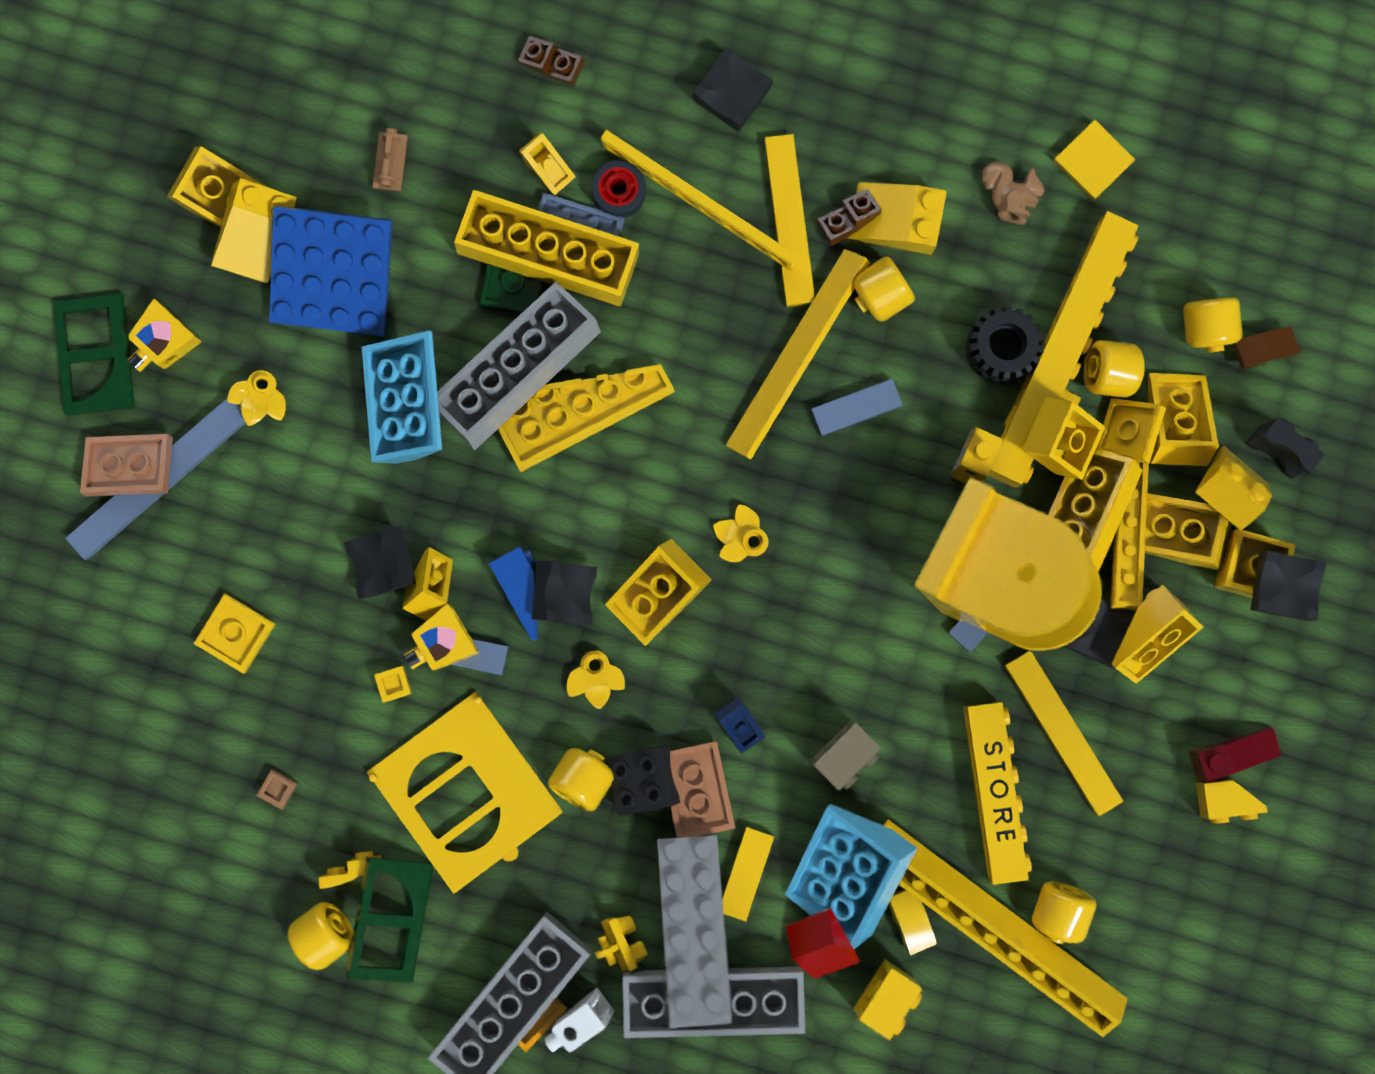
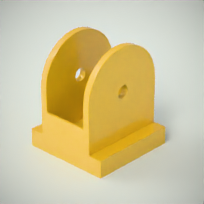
M972 478L969 479L914 585L941 613L960 622H967L1015 646L1036 651L1056 649L1071 643L1081 636L1096 617L1102 596L1101 579L1097 567L1087 553L1080 538L1069 526L1049 515L996 493L991 486Z

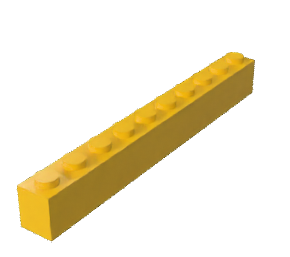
M1109 211L1100 218L1042 345L1044 349L1043 353L1039 356L1040 360L1031 370L1002 433L1001 439H1003V443L988 476L1014 488L1019 487L1023 482L1027 484L1034 471V468L1031 467L1034 458L1022 451L1045 397L1066 400L1069 394L1066 386L1069 380H1074L1081 367V364L1077 363L1081 353L1086 354L1093 339L1089 335L1092 329H1097L1104 316V313L1101 312L1104 302L1109 303L1115 292L1116 287L1112 286L1115 278H1120L1125 270L1127 262L1124 261L1127 251L1132 252L1139 237L1135 233L1139 225Z
M887 820L882 825L894 830L917 848L899 882L901 887L1100 1036L1104 1037L1121 1023L1128 1000L1127 997L1052 941L1048 940L1044 935L890 820Z

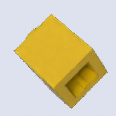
M1217 779L1196 782L1200 817L1210 819L1211 824L1229 822V817L1239 816L1240 820L1258 819L1259 813L1268 812L1266 805L1234 780Z

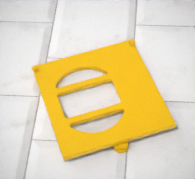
M476 691L367 771L369 780L375 783L453 894L503 858L505 861L515 860L519 854L517 847L563 813L561 807ZM440 752H452L462 755L461 761L412 797L408 796L410 777L422 760ZM472 766L493 795V799L438 839L418 813L415 806L465 768ZM496 807L500 808L499 826L487 844L471 852H454L446 849V845L493 809Z

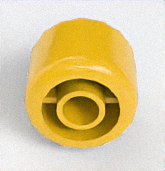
M889 257L879 259L859 273L854 280V288L859 295L854 298L863 313L869 310L874 319L879 322L888 320L915 300L913 291L893 260Z
M1224 297L1186 303L1183 307L1185 337L1190 347L1206 348L1207 353L1224 351V345L1237 343L1241 340L1243 335L1240 303L1237 298Z
M1105 340L1096 341L1090 346L1084 360L1083 380L1085 387L1091 394L1125 398L1132 396L1139 389L1144 376L1143 353L1136 344Z
M571 748L565 752L548 780V785L552 791L567 802L590 812L597 809L610 788L614 776L611 768L603 762L605 758L593 750L586 752L578 748Z
M1056 881L1046 882L1042 886L1032 916V923L1038 931L1045 934L1046 938L1058 944H1063V942L1080 943L1087 936L1096 910V900L1089 893L1072 885Z
M321 902L316 904L293 921L288 928L290 947L294 955L308 968L314 970L324 969L350 950L353 935L352 925L346 915L331 903Z

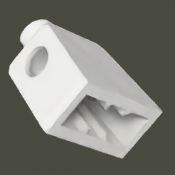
M596 987L557 1019L552 1027L553 1032L545 1037L547 1047L553 1053H556L562 1047H565L568 1052H572L607 1026L615 1010Z

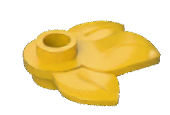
M264 370L255 371L249 376L248 380L235 383L228 393L227 402L241 405V414L247 426L256 424L266 414L273 419L281 421L286 411L285 398L276 389L277 384L274 376ZM258 380H265L267 388L259 389L256 382Z
M737 506L735 520H723L713 525L717 538L725 544L719 557L728 562H740L747 556H759L768 547V537L760 529L759 516L747 506ZM751 537H756L759 540V545L755 548L748 544V540Z
M600 651L586 653L581 659L580 667L573 670L567 680V693L569 697L585 693L588 701L597 709H601L606 704L611 689L623 690L625 688V679L622 671L618 667L609 664L607 656ZM594 659L598 660L601 664L600 669L597 671L590 669V662Z

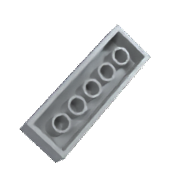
M555 282L437 392L439 416L475 451L601 333L596 318L561 285Z
M717 835L657 839L670 1028L730 1024L732 1016Z
M546 912L444 1036L428 1059L446 1074H494L587 960L592 949Z
M800 966L728 968L731 1023L670 1028L666 970L624 971V1038L805 1034L803 970Z

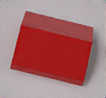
M831 908L786 926L792 960L814 979L854 965L860 961Z

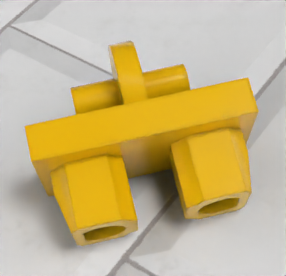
M632 917L607 918L601 921L606 935L598 938L601 949L595 952L596 958L606 957L609 966L616 964L618 961L621 971L628 970L630 972L638 968L636 963L644 959L648 953L641 941L628 946L624 936L636 930Z

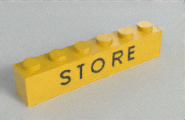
M1003 702L963 706L988 882L996 885L1029 880L1028 872H1031L1032 867L1029 854L1024 852L1023 843L1027 842V832L1025 825H1020L1019 813L1023 812V805L1020 795H1016L1015 784L1018 783L1019 779L1017 768L1012 766L1010 754H1014V744L1012 737L1007 736L1006 725L1010 724L1008 708H1003Z

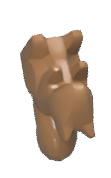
M1003 162L989 163L982 171V182L985 183L987 189L992 190V201L998 210L1000 219L1006 222L1025 225L1026 218L1030 217V212L1025 207L1035 208V203L1038 204L1039 202L1037 197L1042 196L1044 193V187L1036 176L1035 170L1032 168L1028 172L1024 183L1013 182V172L1010 166Z

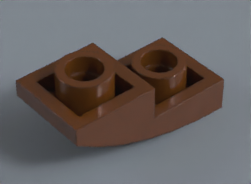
M529 36L518 62L542 75L575 86L585 60L580 55L557 49L554 43Z
M868 188L842 200L843 207L817 219V225L830 246L856 233L882 213V209Z
M1291 326L1256 334L1233 343L1242 370L1262 366L1274 360L1294 357L1301 353Z

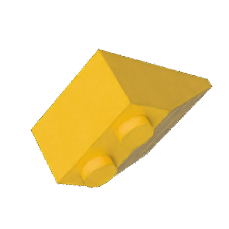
M202 146L193 149L169 191L167 198L221 228L233 182L242 178L262 186L265 185Z
M242 178L233 182L210 266L267 284L271 276L273 207L276 205L294 207L297 197Z
M858 183L856 194L868 188L882 209V213L847 239L932 255L937 246L947 191L919 185Z
M1149 373L1147 403L1161 404L1166 407L1151 456V464L1208 466L1219 448L1206 375Z
M1225 446L1219 450L1196 490V493L1240 531L1265 511L1273 496L1268 482Z
M1147 493L1145 553L1192 566L1221 571L1232 523L1208 503Z
M670 539L655 549L609 599L605 606L646 646L712 579Z
M1162 585L1149 592L1145 600L1139 605L1112 665L1137 684L1204 626L1173 593Z

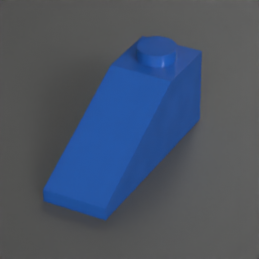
M519 546L489 563L530 639L535 641L539 639L538 620L531 618L536 572L533 567L537 563L529 550L524 552Z

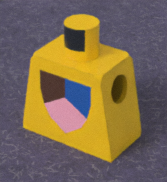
M153 299L128 336L129 340L138 349L127 361L139 372L151 361L159 367L166 369L202 341L163 304Z
M447 604L411 634L417 647L405 653L404 657L412 669L427 661L432 670H438L475 656L480 652L453 606Z

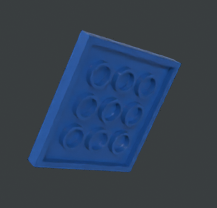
M277 205L273 207L269 322L384 336L387 326L393 219Z

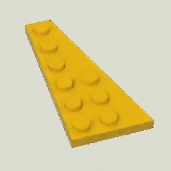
M661 364L626 370L625 373L596 375V378L584 380L579 378L545 384L498 428L519 471L522 472L674 393L675 390Z

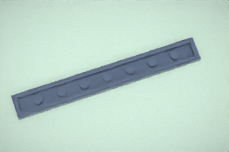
M225 399L172 445L168 490L246 424L241 414V405L231 404ZM165 493L114 495L65 539L84 560H89Z

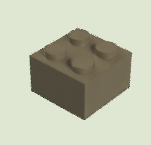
M849 721L809 763L835 789L839 791L843 787L847 790L859 778L856 773L862 767L868 769L879 759L880 756L877 752L881 747L856 722Z

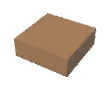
M271 769L256 796L283 810L298 783Z

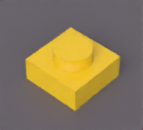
M404 666L374 675L383 703L413 694Z

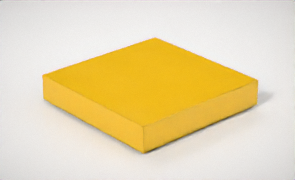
M1096 120L1053 160L1092 201L1135 161Z
M1111 398L1103 423L1105 429L1096 448L1131 458L1137 462L1150 463L1166 407L1161 404Z
M224 593L193 644L245 674L276 623Z

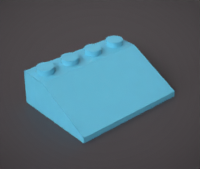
M432 331L362 346L371 462L397 464L417 460L442 450Z
M830 804L827 806L785 895L809 915L831 908L853 949H855L872 936L917 848L894 830Z

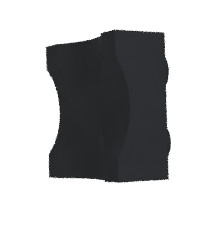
M726 47L711 70L693 91L692 100L739 132L771 89L773 79L748 65Z
M1276 418L1259 425L1245 443L1252 450H1259L1270 455L1279 464L1282 473L1290 479L1295 478L1302 472L1311 473L1325 455L1318 449L1319 445L1309 437H1302L1295 431L1296 427L1286 419Z
M402 526L386 528L376 533L344 542L346 552L350 556L356 570V592L358 599L374 597L416 584Z
M1272 551L1259 552L1250 611L1304 621H1317L1319 591L1325 573L1326 561L1300 558Z
M537 560L531 619L592 625L593 615L590 597L592 586L597 576V567Z
M1101 598L1099 610L1092 624L1081 636L1063 647L1116 669L1112 662L1136 612L1110 608L1111 602Z
M668 745L606 758L607 765L611 768L614 776L612 789L618 816L670 807L680 803L679 793L672 776Z

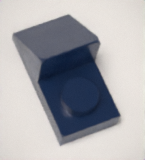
M739 697L715 713L718 721L741 754L765 738Z

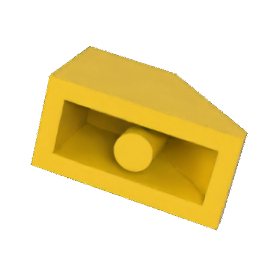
M428 547L414 571L416 584L406 586L402 609L427 621L443 608L448 600L453 559Z

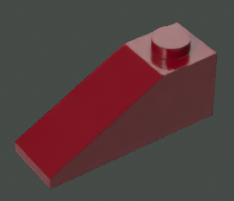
M1273 727L1188 751L1196 779L1202 781H1211L1232 775L1282 756Z

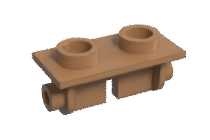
M386 128L385 132H379L373 189L402 190L408 135L397 134V130L393 128Z

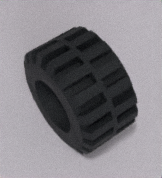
M1005 306L1002 310L998 307L990 313H985L973 326L967 337L969 339L966 343V350L969 351L967 359L968 362H973L974 366L972 369L976 373L979 370L982 373L981 378L984 380L991 378V383L996 384L1000 381H1003L1004 384L1011 383L1013 380L1017 381L1030 372L1039 362V356L1043 353L1044 349L1041 346V343L1044 341L1043 334L1039 335L1038 333L1041 327L1038 323L1034 325L1031 322L1034 318L1032 315L1024 316L1022 314L1024 310L1020 308L1012 311V306ZM1006 331L1016 338L1019 344V355L1016 359L1002 360L992 352L989 338L993 332Z

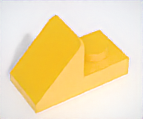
M542 132L519 151L527 168L535 172L548 191L554 196L576 177Z

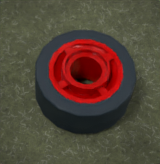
M614 160L605 163L596 171L592 179L591 191L595 205L599 210L610 215L626 218L634 215L641 209L645 201L646 183L643 174L635 165L627 161ZM620 184L627 189L623 194L616 195L612 193V187Z

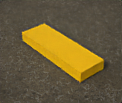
M746 826L722 897L723 914L743 921L747 920L774 840L773 835Z

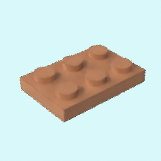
M169 434L86 437L80 493L84 496L168 493L173 437Z
M717 741L670 751L672 776L680 798L679 804L671 806L677 838L698 837L735 829Z

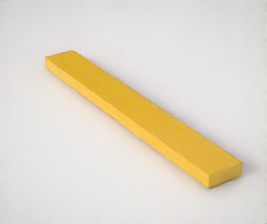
M605 130L601 136V142L606 150L621 160L635 165L641 173L789 271L795 267L798 258L796 254L608 130Z
M844 249L725 445L729 449L750 460L752 459L855 289L854 280L856 276L870 264L866 257Z

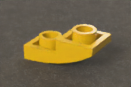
M373 851L355 853V858L347 861L348 871H345V866L328 868L327 874L319 877L320 889L341 885L364 874L366 858H382V855L373 856Z
M904 888L894 892L889 902V907L894 922L899 926L905 950L911 956L937 944L922 902Z

